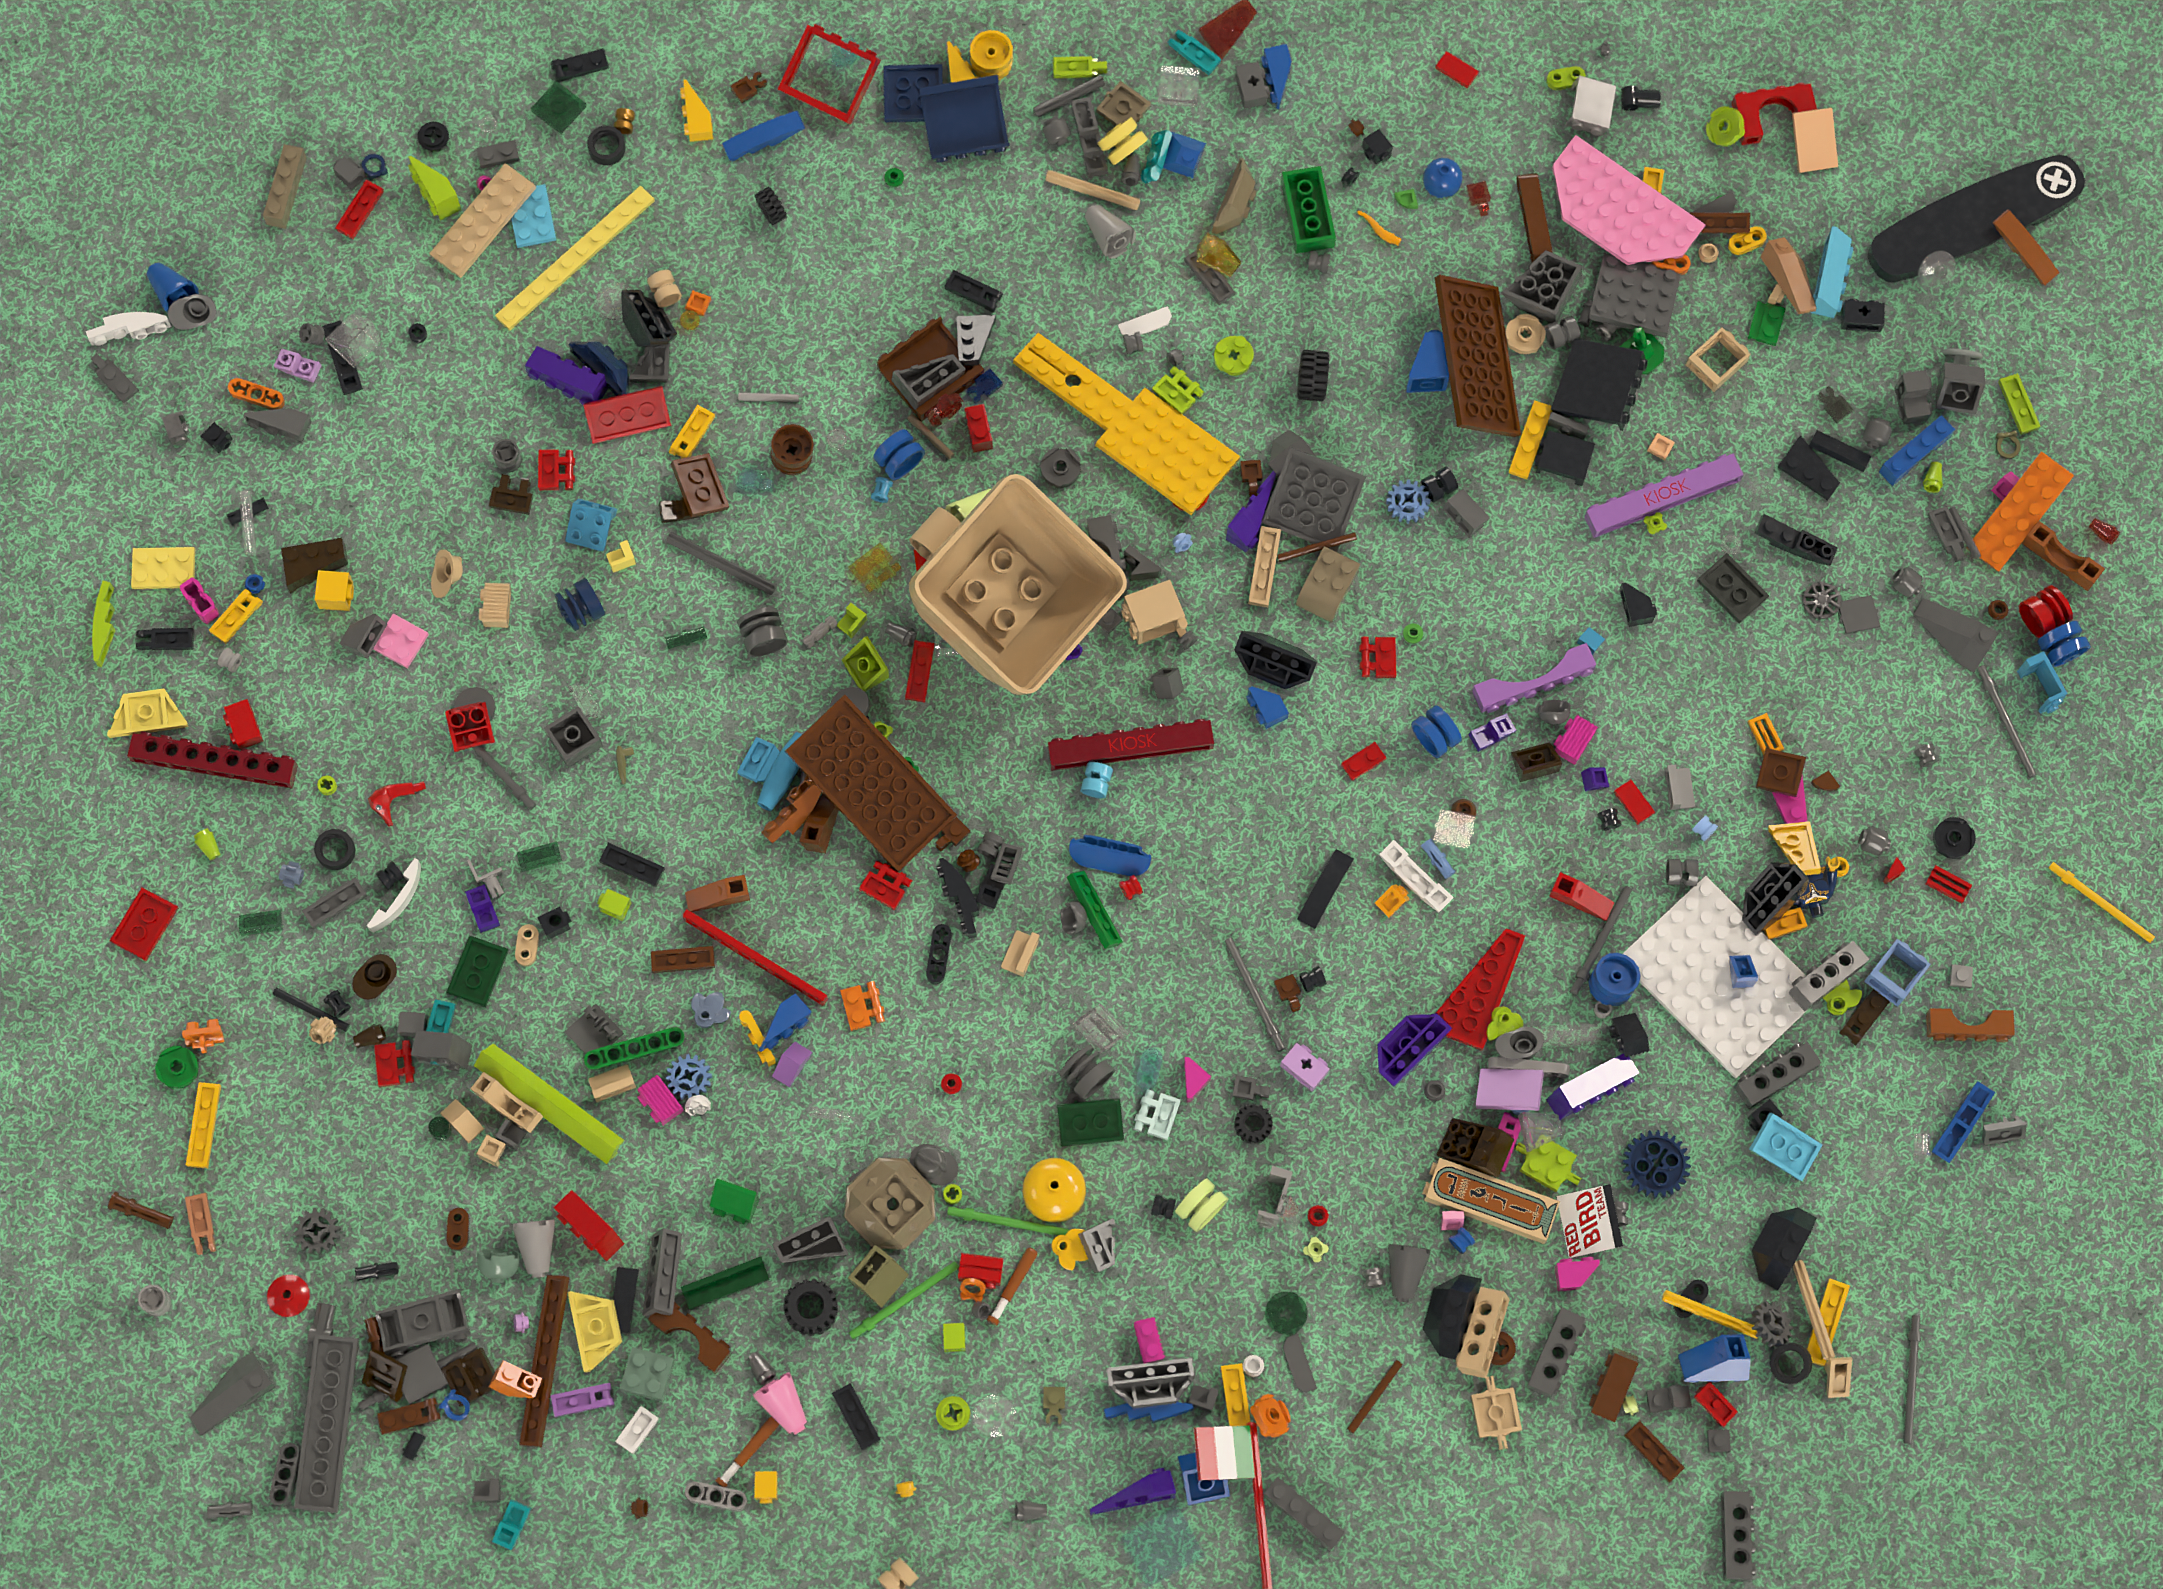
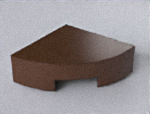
M1829 770L1811 782L1815 788L1824 791H1835L1840 788V785Z

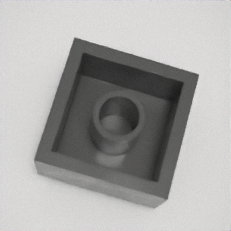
M579 706L544 727L547 737L568 768L603 746L600 737Z

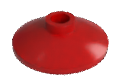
M296 1275L278 1277L271 1283L267 1292L269 1307L274 1313L282 1317H293L300 1314L307 1307L310 1299V1290L307 1283ZM286 1291L291 1292V1296L289 1298H284V1293Z

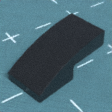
M991 863L979 890L976 902L995 909L1005 883L991 880L995 866ZM999 867V869L1006 870V871H1009V872H1010V870H1007V869H1005V868ZM997 872V875H999V876H1003V877H1006V878L1009 877L1008 875L1001 874V873H998V872Z

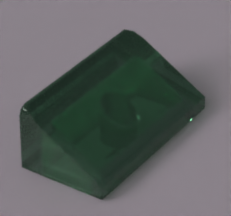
M557 841L517 852L522 872L562 861Z
M281 909L239 915V933L241 936L283 930Z

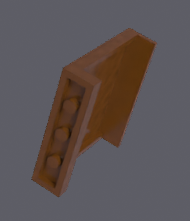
M941 316L936 320H930L925 328L913 332L908 340L899 342L894 347V350L890 353H884L877 361L879 372L921 422L985 376V369L981 364L963 366L965 368L963 376L918 407L916 411L891 381L893 371L905 370L913 365L919 366L929 363L931 360L952 354L959 361L958 341L944 326Z

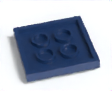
M942 64L883 65L885 123L924 122L919 88L943 84Z

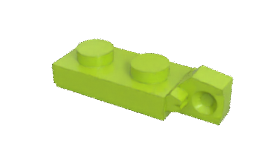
M1092 56L1053 57V78L1097 77V74H1107L1108 71L1107 61H1097Z

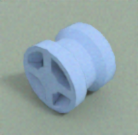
M1704 816L1692 831L1700 834L1701 839L1706 841L1718 826L1712 824L1709 821V817Z

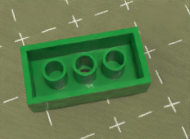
M1321 166L1282 172L1281 187L1295 254L1334 248L1336 235Z

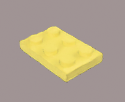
M194 547L133 548L132 589L180 588L181 584L191 577L194 578Z

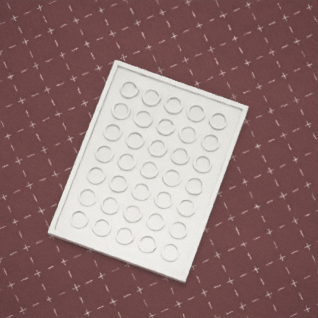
M1705 876L1697 883V886H1694L1623 954L1633 959L1639 967L1640 983L1736 1079L1805 1013L1788 992L1793 988L1792 983L1798 977L1805 978L1806 975L1763 932L1755 936L1742 921L1744 913ZM1729 956H1751L1758 975V981L1753 987L1732 988Z

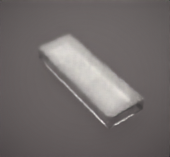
M1600 1024L1537 1026V1029L1544 1037L1542 1048L1602 1045Z
M1284 1194L1281 1196L1276 1215L1288 1231L1296 1233L1303 1213L1290 1196Z

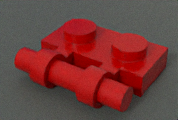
M559 449L538 450L539 490H559L560 482L565 483V490H573V483H575V475H573V466H575L573 450H566L565 457H559ZM559 465L565 466V474H559Z
M1361 637V644L1359 645L1361 662L1359 663V668L1362 670V677H1370V670H1375L1376 678H1396V637H1375V645L1369 644V637ZM1369 653H1375V662H1370Z
M877 860L873 868L879 870L878 874L876 875L869 871L859 890L889 908L896 910L905 895V891L899 887L902 884L910 887L913 880L907 878L905 873L893 870L889 864H883ZM887 875L895 881L892 884L883 878Z
M410 1040L402 1041L401 1050H397L395 1042L374 1045L379 1087L400 1085L399 1076H405L406 1083L414 1082L415 1067L412 1065ZM403 1057L404 1067L399 1069L398 1058Z

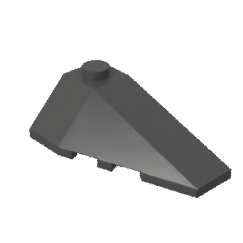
M253 1351L233 1364L190 1417L201 1436L275 1388Z

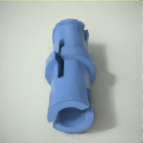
M1432 838L1421 845L1430 857L1431 864L1438 868L1444 879L1449 878L1456 872L1446 860L1445 853H1441Z

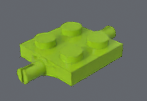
M1541 1134L1536 1143L1530 1148L1520 1142L1517 1144L1515 1150L1526 1155L1524 1164L1520 1169L1521 1173L1554 1192L1558 1191L1560 1185L1566 1179L1576 1185L1579 1184L1581 1178L1571 1172L1572 1164L1577 1157L1576 1154Z

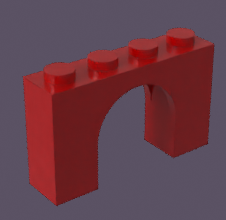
M1797 83L1789 87L1778 86L1770 90L1758 89L1750 93L1743 91L1734 95L1731 103L1732 108L1737 109L1742 114L1745 133L1740 138L1741 145L1761 142L1764 134L1759 111L1764 106L1779 104L1788 108L1791 113L1817 110L1811 83Z

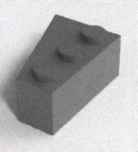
M952 354L931 360L929 363L919 366L913 365L905 370L893 371L891 381L916 411L918 407L963 376L965 368Z
M830 1216L772 1243L780 1263L848 1255Z

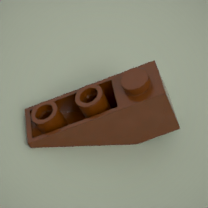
M823 793L805 821L799 842L807 851L826 854L839 810Z

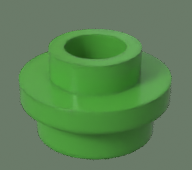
M1408 624L1403 630V637L1408 643H1418L1423 638V629L1418 624ZM1415 630L1417 635H1411L1410 631Z

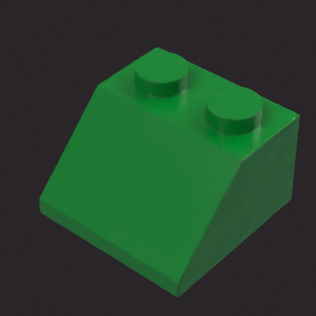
M717 1178L709 1206L713 1210L714 1215L723 1218L725 1215L733 1217L734 1222L744 1225L745 1222L751 1223L759 1197L755 1191Z

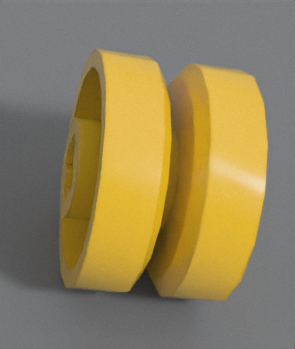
M987 30L975 36L970 46V65L972 71L979 78L998 75V80H1001L1007 76L1013 65V46L1011 40L1005 34L995 30Z

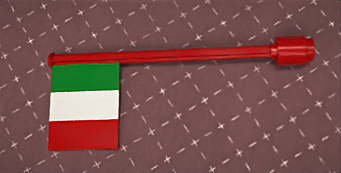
M1251 1421L1246 1426L1194 1428L1198 1481L1252 1478L1263 1589H1272L1257 1433L1258 1425L1256 1422Z

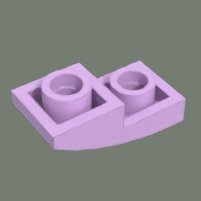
M281 349L274 364L276 369L314 383L322 366L317 361L303 358L299 353Z

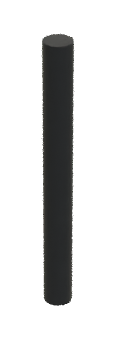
M277 987L273 991L272 995L319 1019L327 1017L333 1021L337 1028L345 1032L350 1027V1024Z

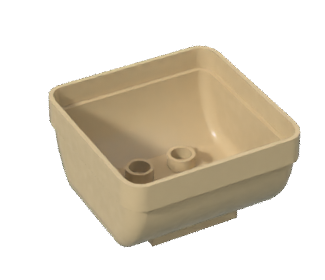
M1018 474L1009 475L999 480L962 522L947 510L938 507L909 539L914 549L927 560L909 582L910 597L919 616L983 677L1016 695H1026L1037 691L1118 600L1127 586V579L1122 569L1029 479Z

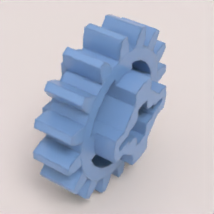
M1407 479L1406 484L1399 481V487L1393 485L1392 491H1388L1387 496L1389 498L1386 500V504L1389 505L1388 512L1393 511L1392 518L1398 516L1399 522L1406 519L1407 524H1409L1410 519H1413L1416 523L1418 516L1423 519L1425 516L1424 512L1429 510L1427 505H1430V499L1427 498L1429 492H1423L1425 486L1418 487V481L1410 484V479ZM1395 497H1397V500L1399 501L1397 506L1395 503ZM1419 497L1421 499V507L1419 506L1420 503L1417 501ZM1412 499V503H1411V502H1407V503L1404 504L1405 500H1406V501H1409V500Z
M687 1054L686 1059L683 1060L679 1056L678 1063L671 1062L673 1069H667L671 1076H667L666 1080L671 1082L668 1085L669 1089L675 1088L673 1091L674 1096L680 1093V1098L683 1100L685 1096L690 1098L693 1095H700V1092L707 1093L705 1086H711V1082L707 1079H711L712 1074L707 1073L711 1069L709 1065L704 1066L706 1063L704 1059L699 1062L698 1055L691 1059L689 1054ZM688 1064H692V1065H695V1066H697V1067H696V1068H692V1067H689ZM681 1068L680 1075L675 1079L677 1071ZM689 1073L693 1080L689 1081L686 1079V1074ZM703 1076L700 1086H697L698 1080ZM685 1086L690 1088L691 1090H684L680 1087Z

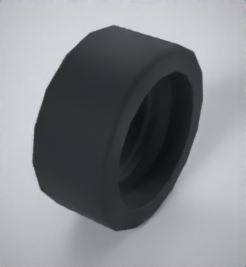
M608 125L600 126L590 133L587 140L589 154L592 160L604 166L613 165L624 157L626 151L625 140L622 133L615 127ZM603 136H611L617 140L618 148L609 155L599 154L595 149L596 141Z
M330 829L318 836L314 851L316 858L323 867L329 870H340L351 864L355 857L356 848L352 838L346 832L340 829ZM339 838L346 843L347 853L342 859L330 861L324 856L323 846L329 839Z
M1787 1343L1774 1350L1769 1364L1771 1372L1776 1379L1782 1383L1795 1384L1808 1377L1812 1370L1813 1362L1810 1353L1805 1347L1797 1343ZM1786 1351H1795L1803 1359V1369L1796 1376L1785 1375L1779 1368V1358Z

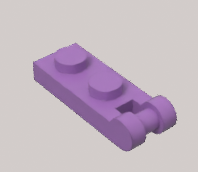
M611 1383L551 1395L554 1417L613 1406L614 1399L610 1395L612 1390ZM601 1393L602 1400L596 1401L595 1394Z

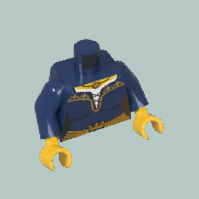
M1837 856L1835 857L1836 861L1834 864H1830L1831 860L1829 857L1826 858L1825 861L1829 868L1827 869L1826 866L1821 867L1820 874L1806 875L1809 878L1807 889L1793 904L1798 908L1801 907V909L1809 908L1812 918L1824 915L1821 905L1828 903L1834 894L1837 884V868L1840 866V860Z

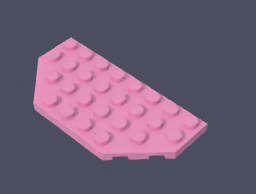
M1577 135L1574 136L1552 166L1562 220L1626 265L1644 261H1660L1673 257L1674 259L1682 258L1705 227L1704 223Z

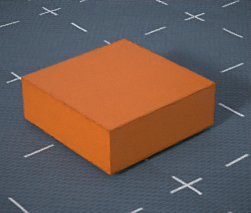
M692 290L685 310L704 316L711 297Z

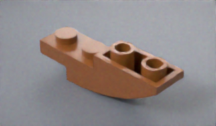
M808 776L805 777L798 787L790 791L786 799L791 804L783 808L779 816L773 821L768 822L761 832L772 844L786 830L793 835L814 809L821 790Z

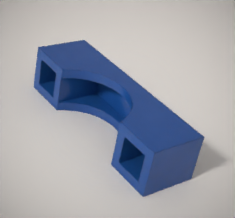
M1941 415L1882 465L1879 473L1894 486L1927 454L1938 449L1950 439L1955 429Z

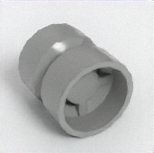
M151 1284L141 1289L138 1295V1303L148 1314L158 1317L168 1312L171 1307V1298L164 1289L158 1285Z

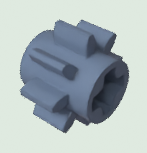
M289 861V865H282L279 879L283 880L282 884L284 886L294 888L295 884L300 885L302 883L304 870L300 869L301 865L299 863Z

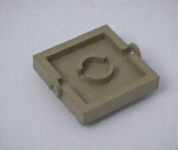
M1120 81L1111 92L1108 91L1106 93L1105 99L1096 108V112L1115 126L1119 123L1122 124L1130 117L1136 123H1139L1140 119L1143 118V115L1151 107V102Z

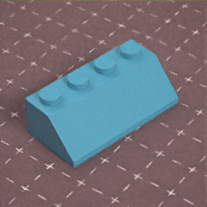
M1835 226L1831 227L1824 244L1814 293L1817 309L1814 312H1810L1834 318L1836 313L1841 311L1843 301L1840 300V295L1844 294L1846 283L1843 280L1844 276H1848L1850 265L1847 264L1848 258L1851 259L1854 247H1851L1852 239Z

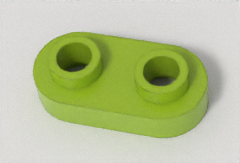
M1578 66L1555 69L1548 73L1546 83L1552 90L1572 88L1574 81L1578 78L1573 76L1574 73L1586 77V74Z

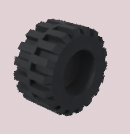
M1305 349L1302 351L1297 388L1299 400L1323 402L1326 398L1329 373L1328 351Z
M805 1279L802 1283H795V1286L788 1290V1295H785V1303L783 1304L784 1314L789 1325L802 1335L809 1334L814 1336L816 1333L820 1335L824 1330H829L831 1328L830 1325L834 1324L836 1315H838V1304L832 1289L826 1286L824 1282H818L817 1279H812V1281ZM807 1296L820 1298L824 1306L822 1313L813 1319L802 1317L798 1311V1305L803 1298Z

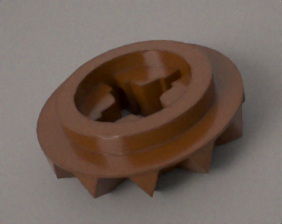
M1500 1331L1497 1343L1500 1346L1507 1347L1501 1351V1357L1497 1351H1494L1491 1361L1493 1365L1507 1364L1513 1359L1516 1352L1513 1338L1509 1334Z

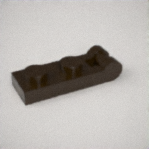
M1873 989L1839 1034L1843 1037L1847 1036L1852 1040L1851 1043L1856 1046L1890 1001ZM1854 1026L1860 1031L1856 1034L1851 1030V1027Z

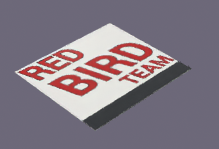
M1611 1184L1557 1196V1200L1560 1201L1559 1211L1569 1258L1623 1246Z

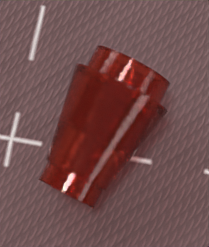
M2097 518L2088 527L2105 544L2112 545L2120 535L2117 527Z

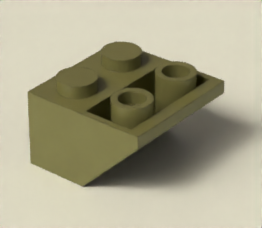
M875 1245L851 1273L848 1280L879 1307L883 1308L909 1274L888 1254Z

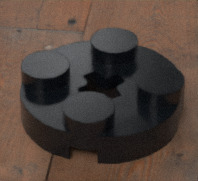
M1958 817L1945 819L1936 827L1933 833V843L1936 851L1950 859H1959L1966 856L1974 847L1976 841L1973 828L1967 824V821ZM1952 833H1955L1956 837L1960 839L1956 843L1949 839Z

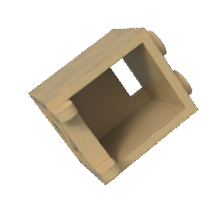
M1171 580L1124 596L1121 613L1124 621H1129L1130 636L1132 640L1136 639L1138 645L1177 631L1180 638L1186 633L1185 629L1188 623Z

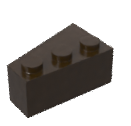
M342 538L281 548L286 586L290 594L295 592L296 589L316 580L318 570L336 571L348 565L346 545Z

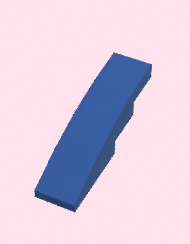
M796 110L750 128L722 144L729 160L735 161L747 153L754 154L768 145L771 147L805 129L799 112Z
M1977 1081L1931 1152L1950 1163L1996 1092Z
M1181 1402L1141 1408H1132L1127 1403L1106 1408L1103 1412L1106 1420L1127 1414L1129 1422L1150 1416L1153 1424L1191 1412L1194 1408L1193 1404Z

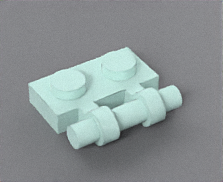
M1147 1089L1145 1096L1140 1101L1142 1105L1139 1114H1136L1134 1119L1136 1122L1134 1130L1141 1132L1143 1125H1148L1150 1127L1147 1134L1168 1140L1181 1100L1161 1093L1157 1101L1153 1099L1155 1092ZM1150 1107L1156 1108L1153 1118L1147 1117Z

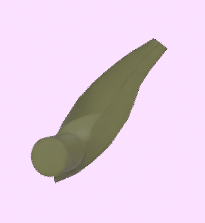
M618 746L616 749L617 768L624 785L626 784L625 757L634 755V750L632 747L622 749L621 746Z

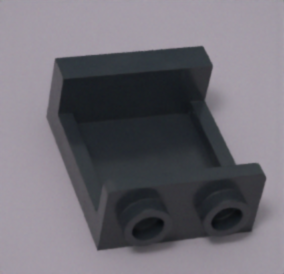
M1549 430L1547 437L1542 436L1539 447L1543 448L1541 455L1537 454L1534 466H1538L1536 473L1540 474L1541 470L1573 479L1576 485L1583 486L1595 443Z

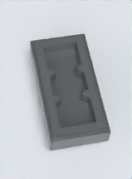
M1551 412L1547 423L1548 426L1558 429L1564 435H1573L1583 440L1589 429L1587 425Z

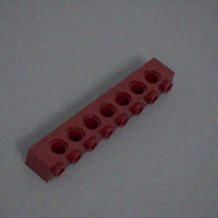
M143 731L139 734H132L127 754L131 762L293 789L298 768L296 761L286 755H282L280 758L274 757L273 754L268 752L256 754L252 750L244 748L238 751L226 745L215 747L208 742L197 744L185 738H181L180 741L173 740L172 737L167 735L155 737L151 733ZM151 746H157L154 752H148ZM178 749L175 755H168L170 750ZM191 753H198L196 758L188 759ZM218 756L215 762H209L210 757ZM238 759L236 765L229 766L231 760ZM252 763H259L257 768L249 769ZM279 766L275 773L269 772L271 767Z

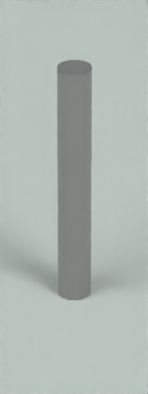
M739 393L738 400L799 402V394Z

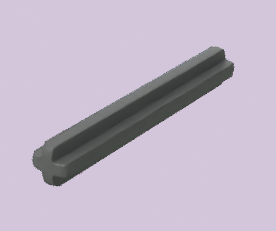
M1097 76L1034 107V114L1036 117H1041L1104 86L1105 81L1102 76Z

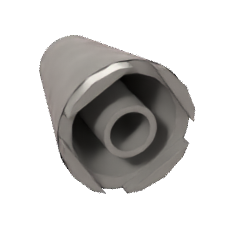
M1092 205L1086 210L1085 219L1105 257L1108 256L1110 259L1116 258L1127 251L1125 247L1129 243L1131 245L1134 243L1136 231L1123 220L1100 205Z
M555 1219L512 1224L527 1274H532V1278L545 1277V1272H549Z

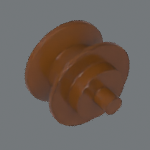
M971 849L961 852L957 859V864L965 872L973 871L980 862V857Z

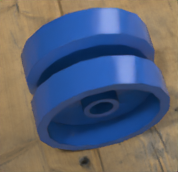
M906 429L899 430L887 438L873 455V459L880 467H885V473L891 480H897L905 476L920 463L925 455V450L919 443H913L914 437Z
M2078 621L2061 625L2046 633L2037 641L2041 651L2049 652L2047 657L2053 667L2070 662L2091 648L2087 637H2079L2083 630Z
M1437 705L1426 711V717L1419 716L1411 723L1412 730L1419 742L1435 758H1440L1447 753V746L1453 748L1462 741L1461 734L1453 720Z
M1620 953L1607 954L1600 959L1590 975V992L1596 1000L1604 1005H1611L1612 1007L1626 1003L1639 985L1641 977L1639 967L1627 955Z

